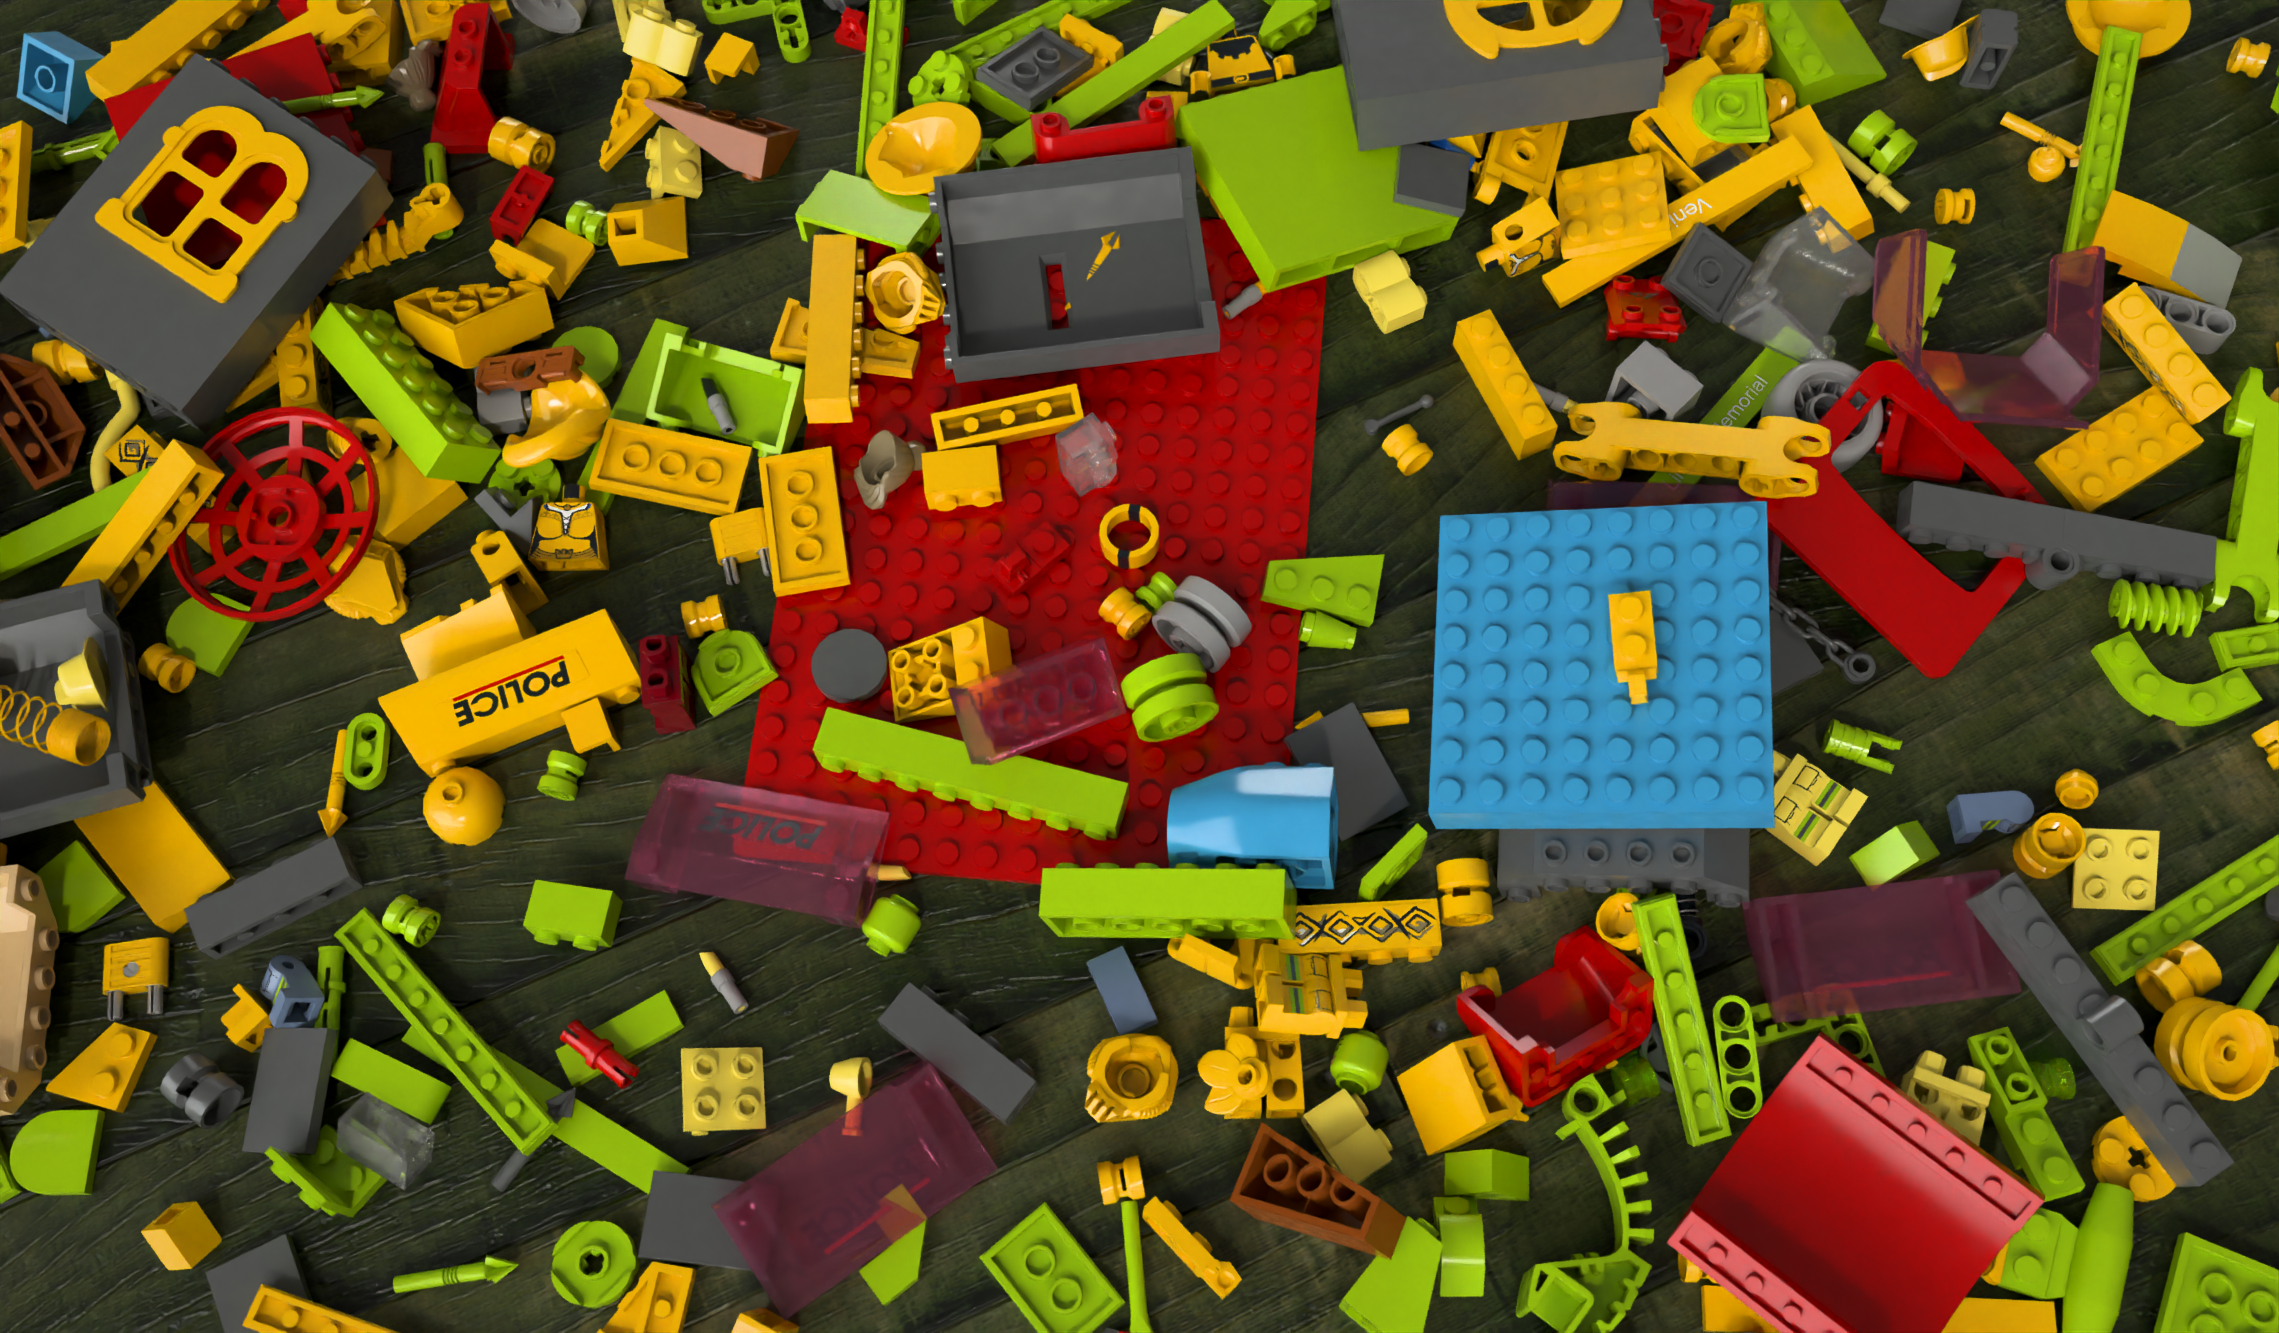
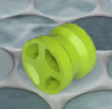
M1158 571L1151 577V583L1148 586L1140 587L1135 592V596L1139 603L1152 612V616H1154L1165 602H1175L1173 592L1176 590L1177 585L1167 575Z

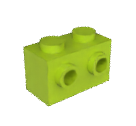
M535 879L523 926L535 936L534 940L538 942L558 945L559 940L573 942L574 947L596 951L598 946H612L623 901L610 890Z

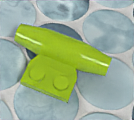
M2097 1183L2079 1228H2076L2062 1214L2039 1207L2018 1233L2015 1232L2010 1238L2001 1281L1997 1286L2041 1301L2063 1298L2062 1333H2111L2120 1312L2133 1248L2134 1193L2118 1185Z

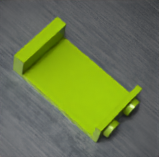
M831 169L822 181L817 183L814 191L799 206L795 214L803 241L808 242L818 228L822 226L893 247L896 250V254L916 252V255L921 259L941 233L938 213L931 214L929 197L920 194H891L881 190L870 180Z

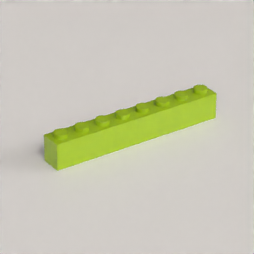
M827 707L813 747V752L821 766L832 772L842 773L844 769L858 772L859 777L871 782H880L881 779L895 782L897 787L906 791L917 792L918 788L932 791L935 797L945 801H955V798L970 801V805L980 810L992 811L993 807L1008 811V815L1019 820L1029 821L1031 817L1041 819L1054 829L1065 831L1069 827L1083 830L1086 836L1097 840H1106L1107 837L1117 839L1130 796L1129 785L1126 782Z

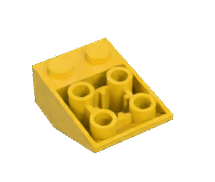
M983 616L888 651L896 723L981 712L1017 700L1008 629Z

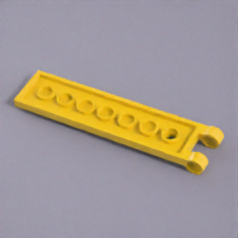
M1542 0L1548 24L1557 27L1579 17L1589 8L1593 0ZM1529 4L1527 5L1521 31H1530L1535 28ZM1569 121L1492 132L1481 175L1474 187L1472 198L1490 205L1495 199L1502 181L1528 193L1522 208L1541 197H1544L1546 202L1549 203L1548 199ZM1517 152H1522L1527 160L1522 159Z

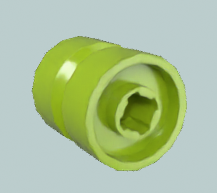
M1877 110L1870 114L1855 129L1847 142V146L1861 158L1870 157L1869 165L1886 177L1904 164L1918 144V141L1904 129L1895 130V121L1882 110Z

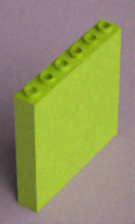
M1343 64L1318 72L1312 71L1290 79H1280L1277 82L1259 87L1253 86L1227 95L1221 94L1215 98L1200 102H1190L1179 107L1175 121L1176 137L1182 147L1191 146L1195 170L1267 293L1354 268V265L1392 249L1398 255L1449 240L1460 217L1393 202L1399 146L1359 151Z

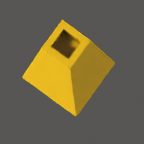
M685 196L618 203L607 213L608 244L619 266L689 258Z

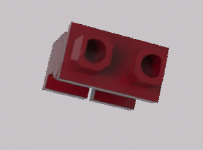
M655 635L639 640L642 705L645 709H650V714L654 716L655 730L659 735L697 730L695 697L693 696L694 682L691 676V666L693 663L680 644V638L678 635L667 637Z

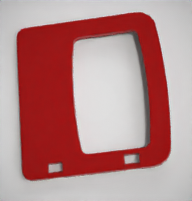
M1883 360L1874 362L1864 369L1816 423L1830 430L1832 445L1829 453L1820 457H1802L1793 461L1810 465L1818 470L1819 486L1817 493L1806 497L1778 499L1753 496L1751 502L1767 501L1768 528L1923 675L1931 679H1937L1946 676L2026 579V564L2020 558L2009 556L1999 558L1972 592L1965 591L1923 558L1871 509L1833 466L1831 461L1833 452L1878 400L1885 396L1908 411L1942 440L1997 496L2043 505L2049 504L2007 458L1953 407L1903 366L1896 362ZM1859 391L1867 400L1857 410L1849 401ZM1811 436L1803 438L1806 441L1820 442L1817 438ZM1801 478L1796 481V483L1800 484L1807 483Z

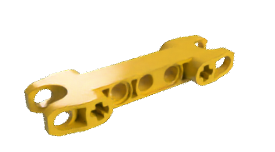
M307 0L309 11L229 58L311 32L318 45L325 44L332 61H346L364 51L371 43L382 36L387 26L384 19L373 8L362 9L372 0ZM365 22H375L371 29L360 30L357 28Z
M1604 401L1577 404L1570 408L1567 415L1570 421V429L1578 434L1589 437L1580 441L1560 442L1555 446L1553 456L1556 467L1593 480L1615 481L1621 477L1624 468L1738 479L1739 486L1744 492L1757 497L1778 499L1806 497L1817 493L1819 486L1818 470L1810 465L1793 461L1802 457H1820L1828 454L1832 444L1830 430L1819 424L1802 421L1794 417L1766 416L1761 418L1756 429L1642 419L1640 410L1631 404ZM1579 416L1590 417L1594 422L1584 421ZM1811 436L1817 438L1820 442H1811L1800 438ZM1565 455L1574 456L1582 460L1573 461L1568 459ZM1790 478H1801L1807 483H1796Z

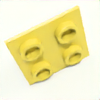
M2082 828L2086 836V846L2084 853L2074 861L2071 907L2155 911L2160 831Z
M762 1047L681 1049L683 1132L692 1131V1136H704L709 1134L708 1131L766 1129Z

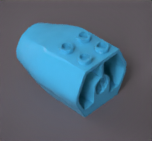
M1268 762L1264 765H1250L1221 771L1173 788L1169 800L1167 819L1169 868L1175 869V865L1179 863H1191L1198 865L1199 869H1215L1217 864L1231 863L1238 865L1240 869H1256L1258 864L1271 863L1279 865L1281 869H1286L1295 888L1334 889L1338 858L1339 798L1334 767H1327L1321 763H1308L1304 766H1286L1280 762Z

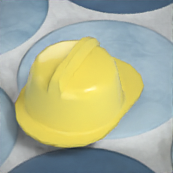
M87 637L84 642L83 652L58 667L59 680L55 683L54 687L56 700L60 705L71 704L74 709L80 711L104 708L106 712H109L108 701L111 685L107 662L98 642L93 637Z

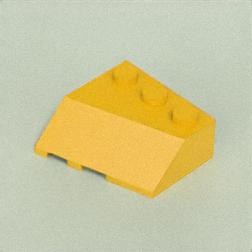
M499 584L490 589L491 597L477 603V600L470 599L460 604L461 612L451 617L438 615L401 634L400 637L418 681H421L536 636V629L503 585Z

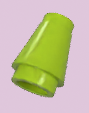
M1315 610L1314 613L1305 611L1300 625L1298 640L1306 642L1307 647L1345 648L1351 650L1357 628L1351 627L1318 610Z

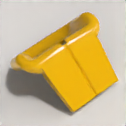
M1186 933L1184 938H1170L1167 951L1177 961L1207 973V975L1235 988L1245 990L1254 985L1253 968L1262 943L1274 944V939H1234L1233 946L1226 952L1211 945L1210 939H1198Z

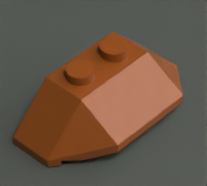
M0 352V442L18 470L36 492L71 475L86 433V428L46 367Z

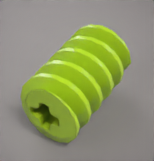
M2125 579L2116 581L2108 602L2109 616L2111 618L2114 616L2118 617L2119 628L2125 629L2130 619H2133L2134 629L2141 631L2146 621H2149L2150 631L2157 633L2162 623H2164L2167 635L2173 636L2178 626H2181L2184 638H2189L2192 635L2194 628L2200 621L2203 610V594L2201 590L2194 593L2191 589L2183 588L2178 591L2173 586H2166L2162 589L2160 585L2153 583L2146 587L2142 582L2135 581L2129 584Z

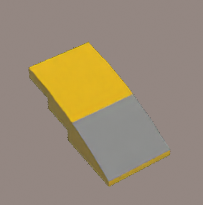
M2112 190L2107 198L2087 254L2120 264L2118 274L2150 284L2151 288L2226 309L2242 261V257L2226 245L2184 219L2148 202L2116 190Z

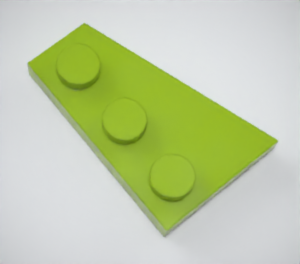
M1385 554L1269 561L1266 567L1260 600L1312 613L1318 610L1337 620L1370 627L1374 620Z

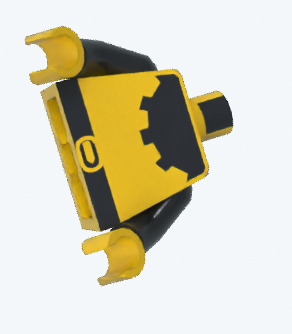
M1234 28L1218 38V41H1214L1207 46V55L1199 59L1194 72L1190 74L1191 94H1195V91L1201 92L1205 90L1209 93V99H1212L1221 94L1227 95L1253 86L1259 87L1274 83V75L1277 80L1283 79L1285 74L1296 75L1294 58L1292 55L1277 57L1265 46H1260L1256 37L1252 35L1237 37Z

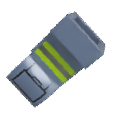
M2013 790L1957 795L1946 806L1955 844L1972 842L1984 830L1996 829L2002 833L2016 832L2034 814L2032 800L2026 794Z
M277 955L271 959L260 990L273 1003V1008L269 1015L273 1027H314L325 997L311 972L302 961L292 956Z

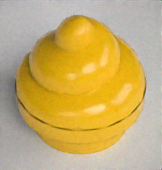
M2054 146L2037 148L2028 159V172L2030 176L2040 182H2048L2059 177L2065 168V157Z
M2076 768L2065 772L2056 781L2055 793L2064 806L2071 809H2084L2089 807L2098 796V783L2087 772Z

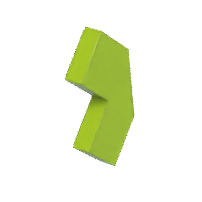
M903 1184L880 1200L877 1204L881 1209L872 1214V1216L876 1215L887 1206L893 1207L892 1210L876 1220L892 1242V1245L859 1270V1273L885 1307L920 1279L921 1259L928 1218Z

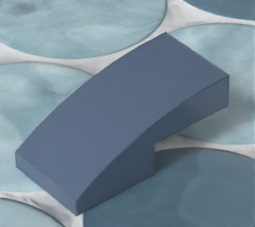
M1123 945L1086 962L1119 1036L1138 1033L1159 1023Z

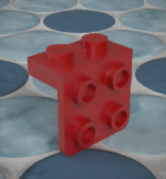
M1888 401L1884 417V423L1889 424L1887 433H1880L1876 445V454L1882 455L1881 473L1957 484L1961 480L1965 462L1908 411L1894 401ZM1964 417L1972 426H1974V422L1972 419Z

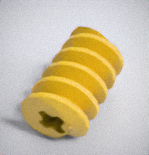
M347 416L337 419L363 442L374 464L387 457L391 450L392 438L376 419ZM331 430L327 431L326 443L329 451L336 458L340 459L350 444ZM360 457L355 462L357 464H364Z

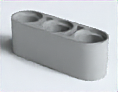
M2139 286L2193 352L2205 355L2216 352L2236 328V320L2228 310L2148 286Z

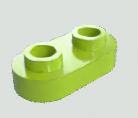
M360 714L350 722L347 728L343 774L348 782L360 790H370L382 783L387 773L390 728L377 714ZM376 731V736L371 740H367V736L371 732ZM369 767H373L372 772L368 776L363 777L364 771Z

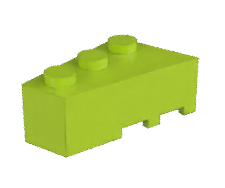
M1912 235L1896 261L1897 268L1892 279L1888 282L1885 290L1887 292L1881 306L1878 308L1864 345L1903 359H1908L1914 350L1921 351L1929 331L1923 329L1928 317H1935L1943 297L1937 296L1942 283L1948 285L1957 265L1951 262L1955 253L1954 249Z

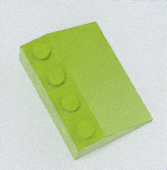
M1732 0L1729 8L1730 11L1737 4L1748 2L1763 3L1773 52L1765 67L1772 78L1784 79L1793 87L1796 94L1795 106L1799 109L1885 79L1886 72L1839 0Z

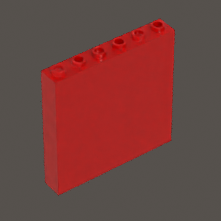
M311 32L220 61L229 69L231 76L237 80H240L241 77L246 78L260 90L259 94L268 100L271 97H275L283 102L315 96L321 97V95L325 97V95L344 92L335 72L329 73L327 65L333 63L325 44L318 45ZM174 77L104 99L119 142ZM334 106L333 109L327 108V110L293 115L298 119L304 116L311 120L320 129L319 133L327 138H330L331 135L339 138L350 148L349 152L358 158L361 156L360 152L366 150L359 131L351 130L349 123L355 121L349 106L339 108ZM209 130L195 138L184 151L183 159L207 175L216 178L233 161L237 152V144L229 133L222 130ZM260 162L252 165L223 197L221 201L222 206L250 224L259 223L287 187L285 171L280 166L271 162ZM174 171L167 172L141 203L149 228L162 237L170 236L201 200L204 191ZM384 214L372 229L387 224ZM208 218L185 243L184 251L209 268L219 270L239 248L243 238L217 220Z

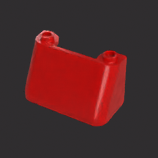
M1170 95L1151 97L1144 100L1139 106V120L1070 130L1067 119L1061 114L1047 112L1030 115L1034 165L1177 148L1174 107Z
M1584 925L1572 933L1565 934L1558 940L1555 947L1553 967L1496 999L1494 992L1486 985L1479 984L1469 987L1463 993L1457 995V1012L1473 1037L1485 1035L1502 1078L1511 1093L1526 1107H1534L1642 1044L1651 1031L1654 979L1615 947L1602 939L1590 927Z

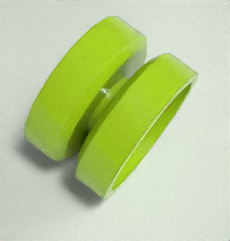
M1194 653L1166 655L1137 667L1123 679L1120 684L1121 691L1127 707L1134 710L1132 721L1139 739L1145 742H1158L1188 734L1208 723L1219 712V705L1213 689L1205 684L1207 674L1199 656Z

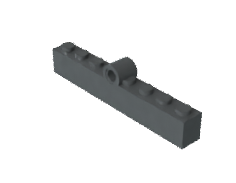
M1919 481L1911 482L1899 493L1895 529L1899 536L1906 537L1915 544H1929L1931 542L1944 544L1947 549L1953 551H1967L1969 549L1982 551L1985 556L1990 558H2004L2007 556L2020 558L2026 564L2025 574L2028 581L2034 587L2041 590L2054 589L2082 570L2095 572L2098 577L2104 579L2122 577L2133 579L2134 582H2142L2145 586L2152 583L2173 586L2178 591L2188 588L2196 592L2200 587L2214 580L2216 536Z
M2016 872L1995 880L1965 900V903L2177 1187L2202 1186L2235 1163L2138 1035L2144 1030V1025L2137 1011L2118 995L2110 997Z

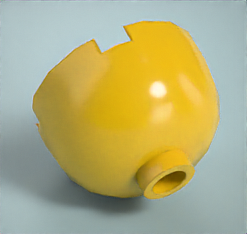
M471 767L452 768L438 775L428 786L423 798V814L430 829L446 843L473 846L489 839L499 829L503 821L501 815L504 811V805L506 806V798L499 784L485 772Z

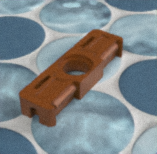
M570 345L483 358L478 365L475 386L489 396L490 391L513 388L516 392L547 388L550 382L572 380L576 384L581 380L582 372L578 368L584 365L585 357L574 346ZM536 364L534 371L524 378L527 368Z

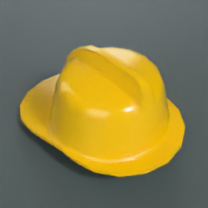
M1980 14L1963 22L1946 34L1909 50L1902 55V58H1912L1927 81L1932 82L1955 73L1968 58L1969 46L1966 29L1977 21Z

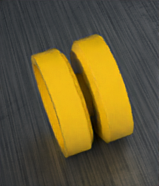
M2190 996L2177 1001L2164 1013L2157 1026L2154 1041L2156 1059L2175 1084L2192 1090H2200L2207 1095L2222 1100L2238 1101L2251 1096L2264 1084L2272 1068L2275 1052L2272 1032L2265 1020L2255 1012L2196 996Z

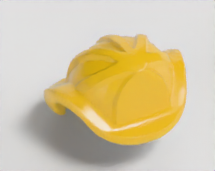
M580 370L582 372L581 380L576 384L572 380L550 382L547 388L533 389L531 393L532 412L529 427L523 437L513 433L508 436L502 452L505 464L514 468H524L546 459L564 461L583 455L593 443L598 442L602 438L605 429L604 422L611 414L609 401L599 385L588 374Z

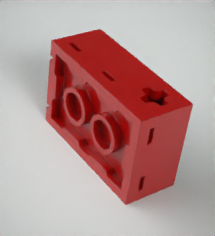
M1653 0V17H1658L1661 24L1660 41L1661 44H1667L1669 52L1668 66H1663L1664 76L1667 77L1675 73L1683 64L1690 60L1696 61L1715 5L1697 0Z

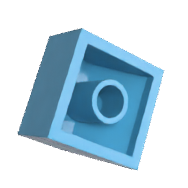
M58 31L24 33L17 98L65 124H73L97 97L90 91L85 72L105 56Z

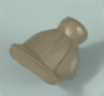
M431 39L418 41L416 47L409 48V58L397 64L383 84L394 93L407 97L410 107L416 112L427 111L436 105L437 96L432 91L435 79V61L441 58V54L444 52L441 43Z
M888 430L880 431L871 439L868 450L859 460V466L855 468L853 475L862 500L871 510L882 509L885 506L889 493L905 483L912 471L923 469L921 453H927L921 442L912 440L905 443L900 437Z

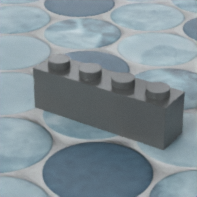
M333 836L312 842L308 849L294 856L281 857L275 860L271 867L257 874L242 876L234 882V885L220 892H212L201 896L196 901L197 903L185 908L184 911L198 949L217 960L363 888L364 885L349 848Z
M908 982L878 1019L882 1028L1009 1128L1039 1090L1036 1080L1033 1079L1036 1072L1019 1058L1014 1063L1001 1054L1005 1048L987 1033L982 1038L970 1030L973 1023L961 1012L954 1009L949 1013L938 1005L942 999L929 987L923 984L918 989Z

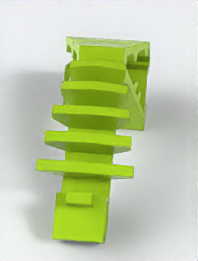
M1592 1073L1576 1082L1564 1095L1562 1112L1569 1123L1557 1130L1555 1134L1564 1140L1573 1133H1576L1596 1165L1607 1189L1613 1212L1615 1245L1614 1251L1609 1256L1600 1257L1597 1252H1588L1584 1258L1582 1254H1573L1571 1259L1567 1261L1535 1264L1523 1274L1519 1288L1516 1316L1521 1318L1529 1312H1533L1556 1329L1557 1333L1611 1332L1625 1317L1626 1311L1630 1310L1638 1294L1637 1289L1642 1287L1652 1268L1650 1264L1628 1250L1629 1243L1642 1246L1653 1243L1654 1229H1630L1629 1218H1642L1651 1213V1200L1627 1204L1624 1193L1636 1191L1648 1182L1647 1172L1638 1173L1621 1180L1616 1172V1169L1627 1167L1637 1160L1641 1155L1639 1149L1635 1145L1610 1158L1605 1147L1617 1142L1626 1134L1629 1128L1622 1121L1598 1137L1590 1126V1123L1624 1102L1626 1095L1624 1089L1608 1098ZM1584 1094L1588 1096L1593 1103V1111H1580L1574 1103V1095Z

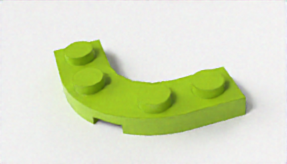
M2130 631L2100 643L2091 650V653L2112 685L2127 702L2148 716L2154 714L2164 719L2175 721V725L2204 726L2213 724L2253 707L2262 701V698L2241 667L2209 681L2193 685L2178 683L2169 679L2151 664Z

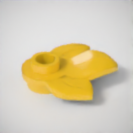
M1233 1032L1229 1037L1227 1050L1209 1051L1198 1061L1199 1075L1206 1084L1212 1086L1204 1106L1211 1113L1218 1115L1235 1113L1246 1100L1253 1101L1262 1098L1269 1092L1272 1086L1271 1072L1266 1063L1259 1060L1257 1044L1245 1034ZM1252 1072V1080L1247 1084L1248 1076Z

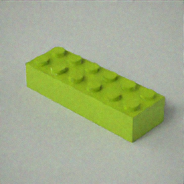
M329 302L310 332V339L426 478L480 484L502 452V449L492 439V433L479 424L472 415L473 411L471 408L457 398L452 392V386L440 378L434 371L431 361L417 351L413 346V340L400 331L395 325V319L389 313L380 309L375 311L363 309L351 303L343 305Z
M1058 863L1056 868H1043L1039 917L1058 937L1184 938L1185 934L1188 933L1198 939L1295 940L1297 891L1286 869H1281L1276 864L1262 863L1256 865V869H1240L1236 864L1220 863L1215 865V869H1199V866L1195 864L1179 863L1175 865V869L1159 868L1158 865L1152 863H1138L1135 865V868H1120L1112 863H1098L1095 865V868H1080L1079 865L1073 863Z

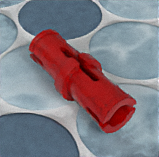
M576 1019L567 1026L579 1038L565 1030L562 1032L560 1040L563 1043H566L583 1056L588 1067L593 1070L598 1068L618 1084V1087L621 1089H625L633 1082L621 1070L627 1075H632L634 1078L637 1077L640 1068L615 1051L614 1044L607 1038L600 1039L584 1026L580 1020Z

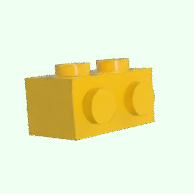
M996 445L921 453L924 493L929 510L950 511L958 506L967 505L987 507L994 502L1003 501Z

